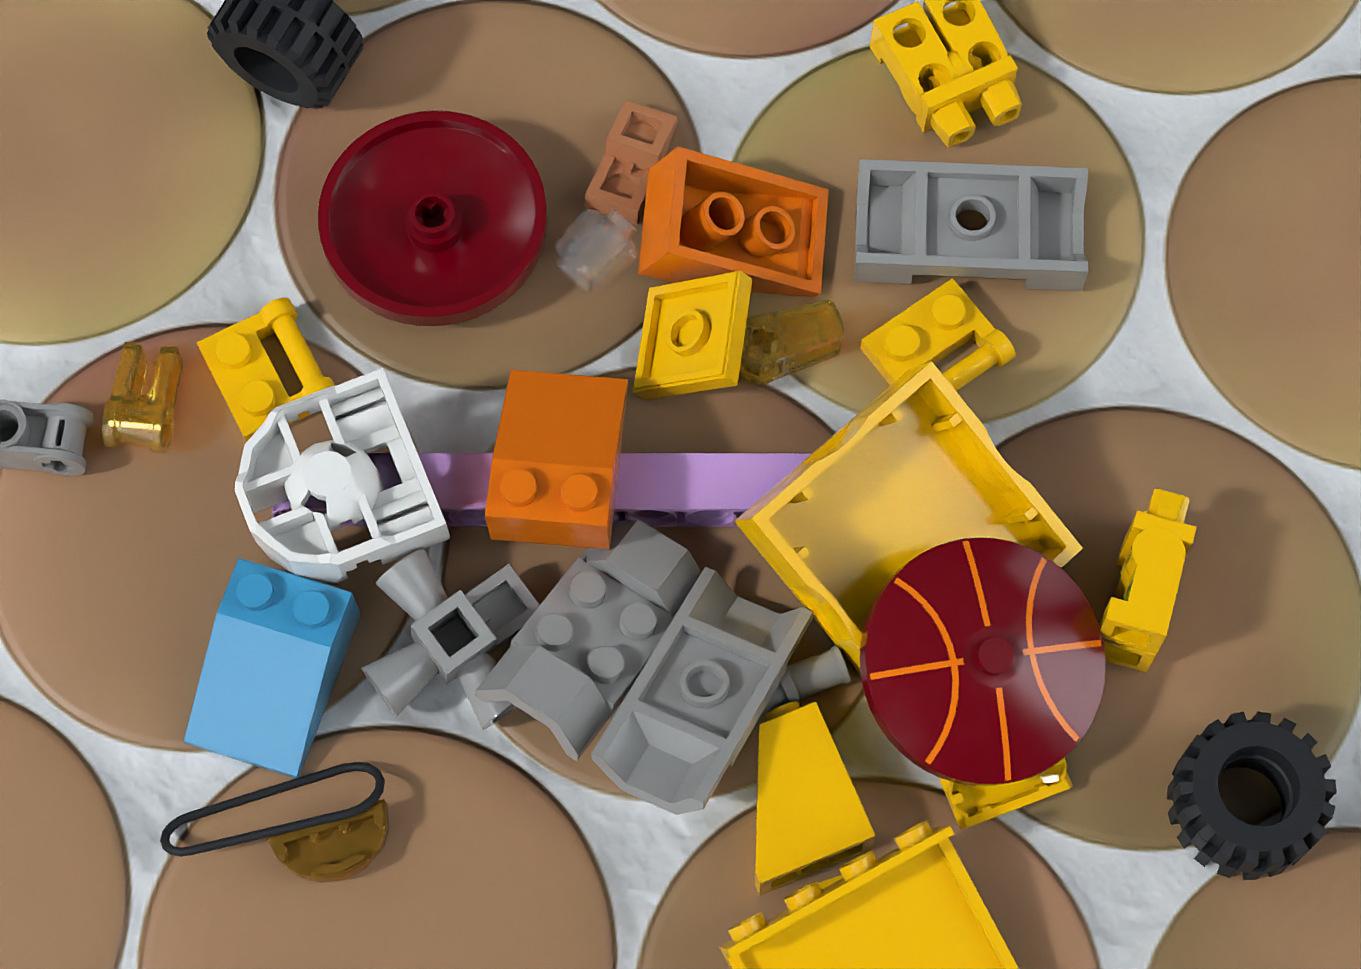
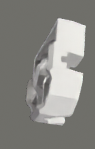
M383 368L274 408L270 411L266 421L244 444L239 474L235 481V493L254 540L271 560L288 573L317 582L336 584L349 579L347 572L356 569V564L368 560L371 563L380 559L382 565L410 555L419 549H425L450 539L447 524ZM322 410L333 440L315 443L299 452L288 423L298 420V414L309 411L311 415ZM388 446L402 484L384 490L380 473L367 454ZM310 495L319 500L326 501L327 514L312 512L305 507ZM289 500L292 511L261 523L257 522L254 513ZM352 519L353 524L365 519L372 539L338 552L330 531L342 529L340 523Z

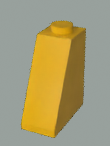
M816 701L800 707L799 702L781 705L767 713L765 716L767 721L759 724L755 887L759 896L873 848L876 835Z

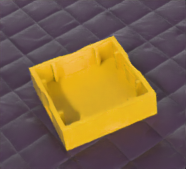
M932 361L906 371L734 521L803 606L813 611V618L860 675L862 631L875 598L887 581L902 566L923 552L949 541L964 538H997L1012 541L1037 551L1062 568L1083 549L1032 484L1014 471L1002 458L991 441L985 426Z

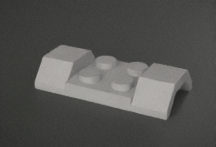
M639 519L613 522L610 550L589 548L581 558L578 557L513 638L510 648L476 689L475 696L483 702L508 701L548 726L565 753L578 761L615 712L618 705L621 704L623 697L633 686L700 576L701 570L689 550Z
M705 566L592 751V760L620 790L675 815L703 810L726 769L735 762L783 678L790 657L813 619V611L800 607L782 614L776 613L738 597L715 570Z

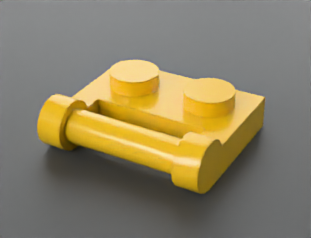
M953 278L861 339L860 346L862 352L888 384L891 385L910 368L931 361L936 364L973 339L979 348L942 373L955 391L992 366L996 365L1001 368L1016 357L1014 347L1007 336L992 326Z
M289 298L275 299L267 303L259 313L196 342L246 442L266 421L270 411L274 408L327 387L335 386L330 377H324L295 322L298 318V313ZM276 333L303 385L301 392L291 397L288 396L260 341ZM305 411L298 414L299 419L288 424L291 425L309 416L310 412Z

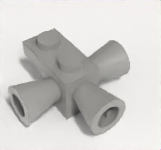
M424 548L400 560L377 580L376 585L416 620V622L410 625L411 637L415 641L414 644L361 667L376 692L396 717L437 673L446 685L457 677L459 678L482 730L492 726L517 708L508 701L483 702L475 696L476 689L497 664L489 654L514 637L540 606L510 564L504 566L464 595L459 590L449 598H447Z

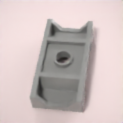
M859 159L854 282L911 284L912 275L1025 279V289L1082 291L1088 275V260L1084 255V207L1088 168ZM965 210H976L985 216L988 224L980 230H967L960 226L956 216Z

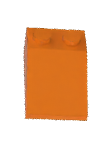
M677 146L648 169L638 274L677 283L742 271L753 279L751 292L816 297L821 294L829 189Z
M510 370L492 456L485 509V519L491 540L610 550L628 379Z

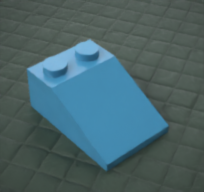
M238 558L216 613L184 742L188 745L295 779L299 778L361 616L352 592Z

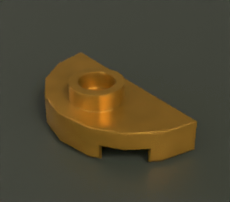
M385 799L379 800L365 812L351 818L267 837V840L280 863L298 877L319 883L346 880L366 869L382 850L389 829L387 802Z

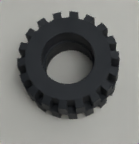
M225 0L209 24L207 32L208 39L216 53L242 79L275 99L308 109H321L330 104L364 46L362 35L356 28V24L333 0Z
M1257 711L1251 720H1247L1245 713L1239 712L1230 714L1223 724L1217 719L1207 725L1201 735L1197 734L1177 762L1172 772L1174 778L1168 785L1167 799L1173 800V805L1168 811L1170 824H1180L1182 831L1176 838L1184 849L1190 844H1193L1198 849L1199 853L1194 860L1204 867L1210 860L1219 864L1217 874L1228 878L1236 871L1243 872V880H1257L1266 872L1269 877L1282 873L1289 865H1295L1319 842L1327 831L1324 827L1332 820L1336 806L1330 804L1329 800L1337 793L1336 780L1325 779L1324 774L1331 768L1327 755L1324 754L1316 757L1311 750L1318 742L1309 733L1302 739L1292 733L1296 723L1284 718L1278 726L1270 724L1271 713ZM1244 767L1258 771L1266 776L1274 784L1281 798L1282 815L1280 821L1269 826H1255L1245 823L1232 815L1223 804L1219 794V774L1229 768Z

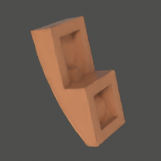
M625 100L606 138L605 155L585 193L584 208L637 225L645 208L648 169L666 156L678 117Z

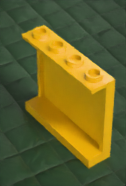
M927 820L895 836L894 840L898 848L876 859L873 851H869L841 866L839 870L843 878L821 890L818 882L815 881L791 893L783 899L788 909L772 918L765 920L762 912H759L728 929L732 940L719 946L731 969H1019L949 839L950 836L954 835L951 826H936L931 829Z

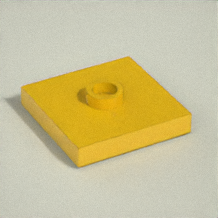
M735 271L649 288L633 393L644 400L737 386L753 279L742 271Z

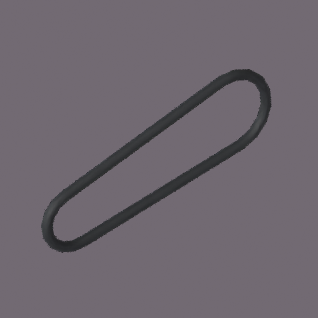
M362 762L340 764L180 815L169 822L164 828L160 843L163 850L170 855L183 857L351 818L365 812L378 801L384 791L385 779L381 771L371 764ZM360 771L372 775L376 781L375 789L371 795L362 803L349 809L193 846L176 847L170 843L171 834L184 823L332 776Z

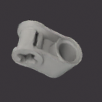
M0 400V430L6 427L18 428L16 434L11 439L0 442V467L44 471L62 476L82 475L85 473L87 461L82 457L86 430L93 427L95 415L90 410L74 404H40Z

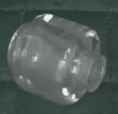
M586 209L555 242V249L560 258L554 264L586 294H589L593 288L599 292H609L639 259L637 246L631 240L638 231L614 209L606 216L597 210Z

